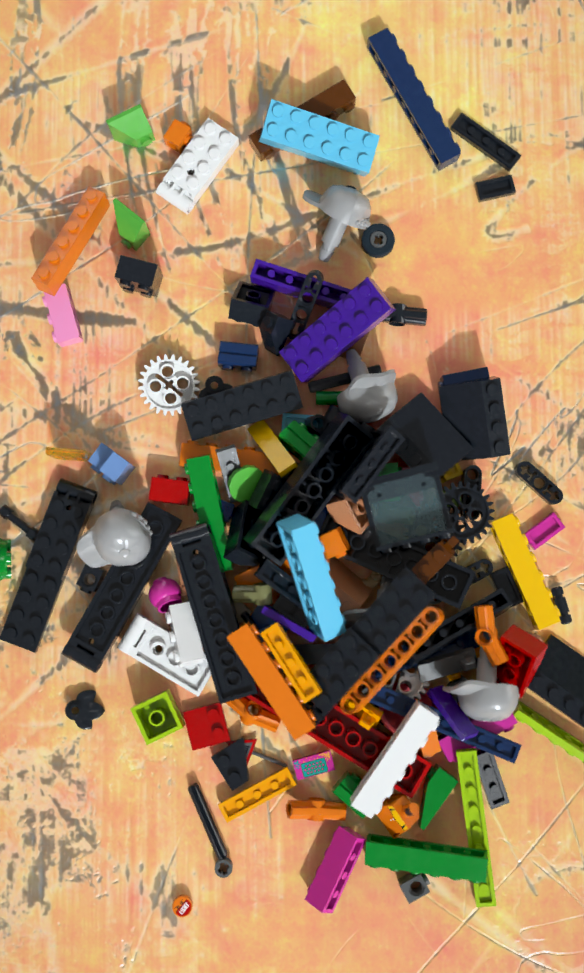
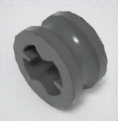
M227 857L217 860L215 873L220 878L228 877L232 873V861ZM221 863H225L224 865L228 864L226 872H223V869L220 871Z

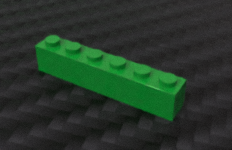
M212 454L186 459L187 463H184L186 475L190 476L191 482H188L190 494L194 495L195 501H192L194 513L197 512L199 519L196 520V525L204 522L209 523L224 571L233 570L234 563L223 558L228 532Z
M368 833L364 865H369L371 868H389L391 871H409L411 874H429L432 877H449L452 880L463 879L478 884L481 882L486 883L488 851L397 837L393 839L390 836Z

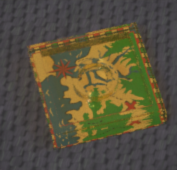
M46 447L45 453L58 460L89 462L88 460L92 456L86 450Z

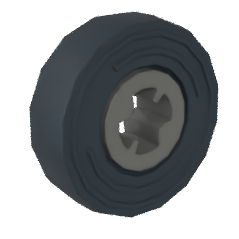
M373 224L363 232L361 238L362 248L371 257L383 258L393 250L395 243L394 233L387 225ZM375 237H377L378 239L380 237L382 239L380 245L379 243H374Z

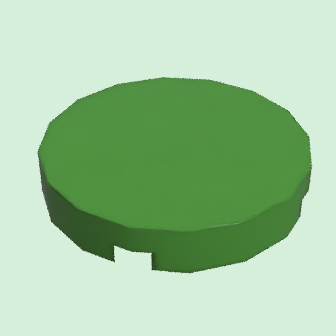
M244 465L240 469H235L229 476L227 483L231 496L238 502L249 501L263 472L253 465Z

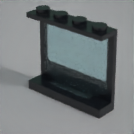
M437 461L377 476L362 495L376 551L384 554L392 552V547L400 546V549L412 547V542L419 541L420 544L432 542L431 538L439 536L441 540L451 537V533L455 532L444 497Z

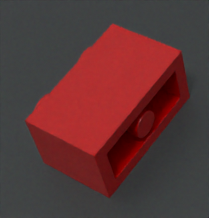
M157 474V477L151 478L148 500L189 506L190 491L188 478L176 477V480L169 479L168 475Z

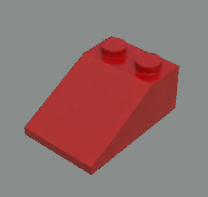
M513 624L500 638V642L509 660L497 666V678L502 684L517 686L519 698H522L543 660L548 645Z

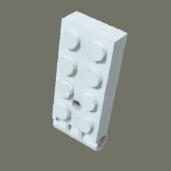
M207 118L164 176L163 181L157 187L156 194L185 214H189L239 146V138L210 118Z
M139 613L136 614L117 646L122 652L198 697L211 677L204 651L205 659L203 663L179 668L178 662L174 661L173 650H175V645L170 642L169 630ZM157 645L162 646V652L156 650Z

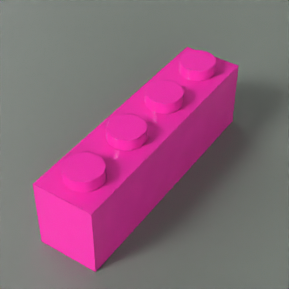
M513 713L507 719L497 722L477 721L469 718L472 724L497 735L503 731L504 733L509 732L518 723ZM445 734L438 736L440 748L449 762H457L456 749L476 748Z
M338 826L333 834L330 846L324 853V859L316 870V876L308 887L304 900L321 913H333L367 839L350 827Z

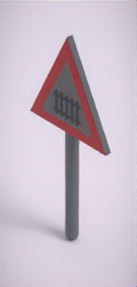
M257 739L245 740L247 765L253 754L280 766H287L286 763L254 751ZM227 741L226 743L230 745L234 741Z

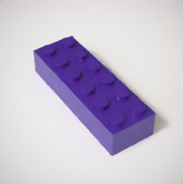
M367 277L279 353L301 382H309L396 309L376 282Z

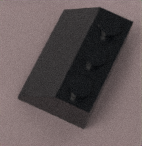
M245 500L233 509L223 558L240 566H260L264 558L270 559L243 538L263 512L248 504L249 501Z

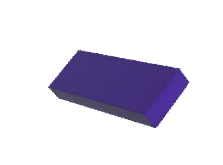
M267 605L263 607L261 611L263 615L279 622L282 626L310 642H314L317 635Z
M444 685L429 689L427 695L461 741L475 737L479 733L451 694L442 690Z

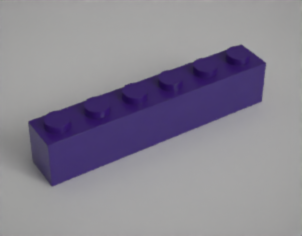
M256 259L250 279L253 284L298 298L307 275ZM314 277L311 278L312 283L310 285V288H313L315 283L318 281L317 278ZM323 281L315 304L330 309L346 296L351 289ZM306 292L303 294L305 301L310 302L313 300L311 293Z

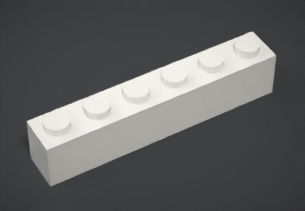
M419 700L415 701L350 797L351 806L369 818L380 812L383 806L382 802L386 797L389 798L394 791L393 786L397 780L400 781L404 777L405 768L408 764L411 765L415 761L416 752L420 747L423 748L428 741L427 736L431 730L434 731L438 727L440 718L437 712Z

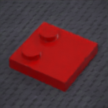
M220 702L183 711L192 751L231 740Z

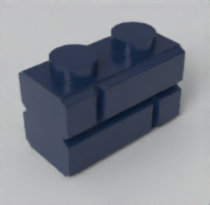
M220 341L218 365L222 367V370L233 371V368L241 369V372L252 373V370H257L259 346Z

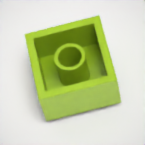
M170 689L131 708V712L147 745L185 726L184 719Z

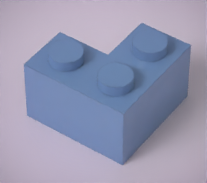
M103 443L99 445L88 460L92 464L90 468L99 474L102 472V477L113 485L116 483L122 485L135 468Z

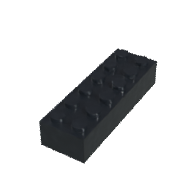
M292 370L181 403L192 441L303 408Z

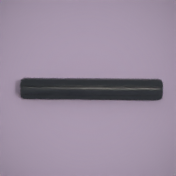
M380 365L367 367L369 374L382 373ZM347 372L311 381L308 383L310 393L350 384L352 381Z
M192 784L188 787L189 794L217 859H223L228 854L198 784Z

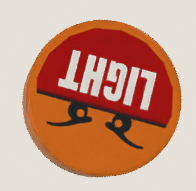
M187 895L177 896L172 905L174 914L178 917L188 916L192 911L193 902Z

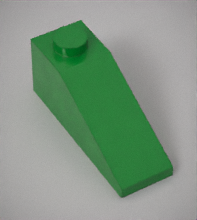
M437 763L434 767H430L424 782L420 818L418 820L419 827L423 831L458 783V780Z

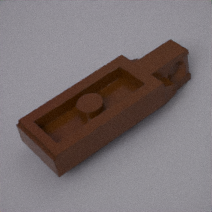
M454 535L447 542L442 539L411 570L427 583L453 557L452 555L455 551L452 548L459 540Z

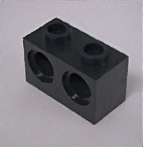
M280 595L272 608L306 628L308 624L303 608H298Z

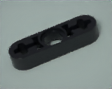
M528 461L517 464L515 467L516 476L546 503L554 505L562 501V491ZM527 466V472L530 475H532L533 473H535L536 475L531 477L529 481L527 479L530 476L527 473L521 474L522 469L520 467ZM536 478H541L544 482L543 487L540 489L534 486ZM549 485L550 488H548L547 490L551 493L556 492L557 494L555 497L557 498V500H550L551 495L548 492H544L543 494L542 491H544Z

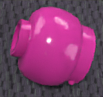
M166 577L158 578L149 589V600L160 613L167 612L169 605L182 603L181 588L173 579Z

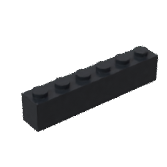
M498 589L444 620L407 660L412 667L475 630L474 606L493 605L494 618L506 612L513 605V602L504 589ZM408 642L404 643L402 647L405 652L409 649Z

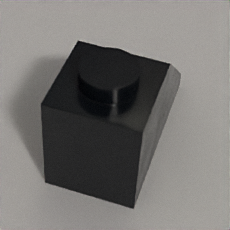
M266 310L259 327L265 349L276 356H280L279 352L285 345L294 321L282 314Z

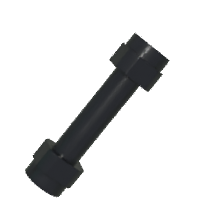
M6 504L0 508V516L6 520L9 519L26 533V537L35 542L39 530L35 527L31 528L13 513V509Z

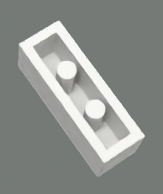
M190 603L169 605L167 612H165L166 623L171 626L169 638L170 642L175 645V650H173L174 661L178 662L179 668L203 663L205 657Z

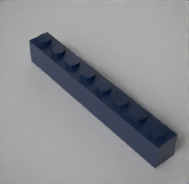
M386 28L369 37L367 41L369 53L437 170L440 171L457 162L461 154L460 146L457 142L453 141L450 129L443 124L442 116L439 111L435 110L432 98L426 95L422 81L418 80L415 76V70L411 64H408L403 49L398 47L395 35L391 34L389 29Z

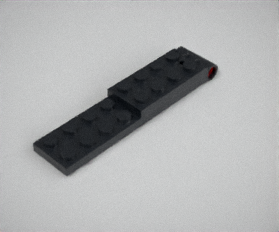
M62 478L59 480L25 565L27 568L3 627L0 640L34 653L38 651L75 555L77 541L83 534L97 499V491Z
M150 502L147 503L141 514L143 519L147 520V525L150 526V530L153 532L151 535V548L146 558L135 565L111 566L61 653L94 673H97L142 596L145 586L171 542L170 533L176 532L182 523L181 519Z
M204 522L170 533V541L220 704L258 693L259 689L256 681L226 638L240 627L236 617L237 611L209 523Z
M408 566L401 571L353 626L349 627L311 669L310 672L323 692L304 703L307 711L311 709L317 718L315 721L316 726L438 595Z

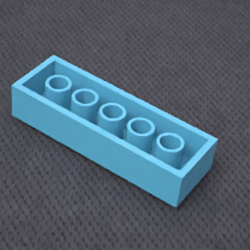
M271 99L259 142L365 177L370 172L380 136Z
M298 513L276 522L309 630L324 642L346 632V620L339 609L341 603L334 592L335 583L328 572L330 566L323 555L325 550L322 542L319 541L317 535L319 529L316 523Z

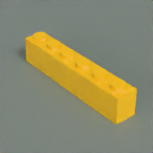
M511 513L489 522L492 526L490 528L492 535L522 596L524 607L534 629L541 630L560 622V611L552 603V593L544 585V575L535 565L536 557L527 547V544H529L528 539L519 529L521 525L517 516Z

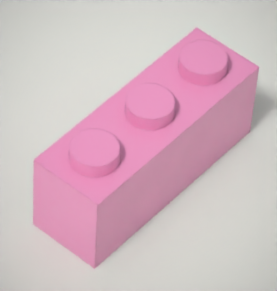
M63 283L55 296L44 292L45 296H42L45 307H48L49 310L47 318L49 324L53 325L54 328L52 332L54 342H57L61 347L83 342L69 287Z

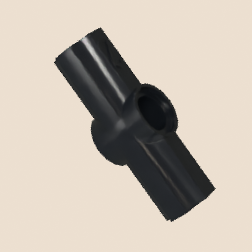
M393 303L392 305L396 310L382 321L392 326H405V324L425 326L427 309L407 307L405 304Z

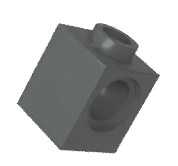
M408 873L398 879L399 886L409 904L430 893L427 886L430 882L426 874ZM414 881L420 882L418 888H411L410 886Z

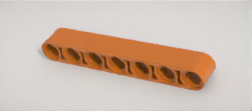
M427 607L416 617L341 699L340 708L345 714L357 713L367 705L442 624L444 613L441 609ZM432 611L437 615L434 622L429 619V614ZM418 626L423 630V634L420 637L415 632ZM404 641H407L409 644V649L406 652L402 649ZM391 655L395 658L394 666H391L388 661ZM377 670H379L382 674V678L380 681L377 680L375 677V673ZM363 685H366L368 688L367 695L362 692ZM350 699L355 703L354 709H351L349 706Z

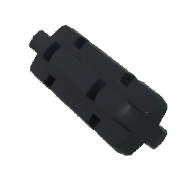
M561 586L552 588L551 592L552 596H555V605L561 614V617H559L561 624L571 623L572 617L571 614H568V604L565 596L563 597L562 595L564 594L563 588Z

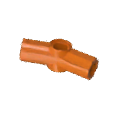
M493 605L474 606L477 629L475 634L476 642L482 646L492 667L508 661L509 657L498 638V631L495 628ZM484 631L489 633L490 640L485 639Z
M247 697L225 702L240 715V720L243 724L247 726L255 724L274 733L277 731L281 719L272 712L263 709L262 706L254 701H250Z
M309 797L308 800H288L286 813L289 819L345 821L347 805L344 802L326 801V799L320 797Z

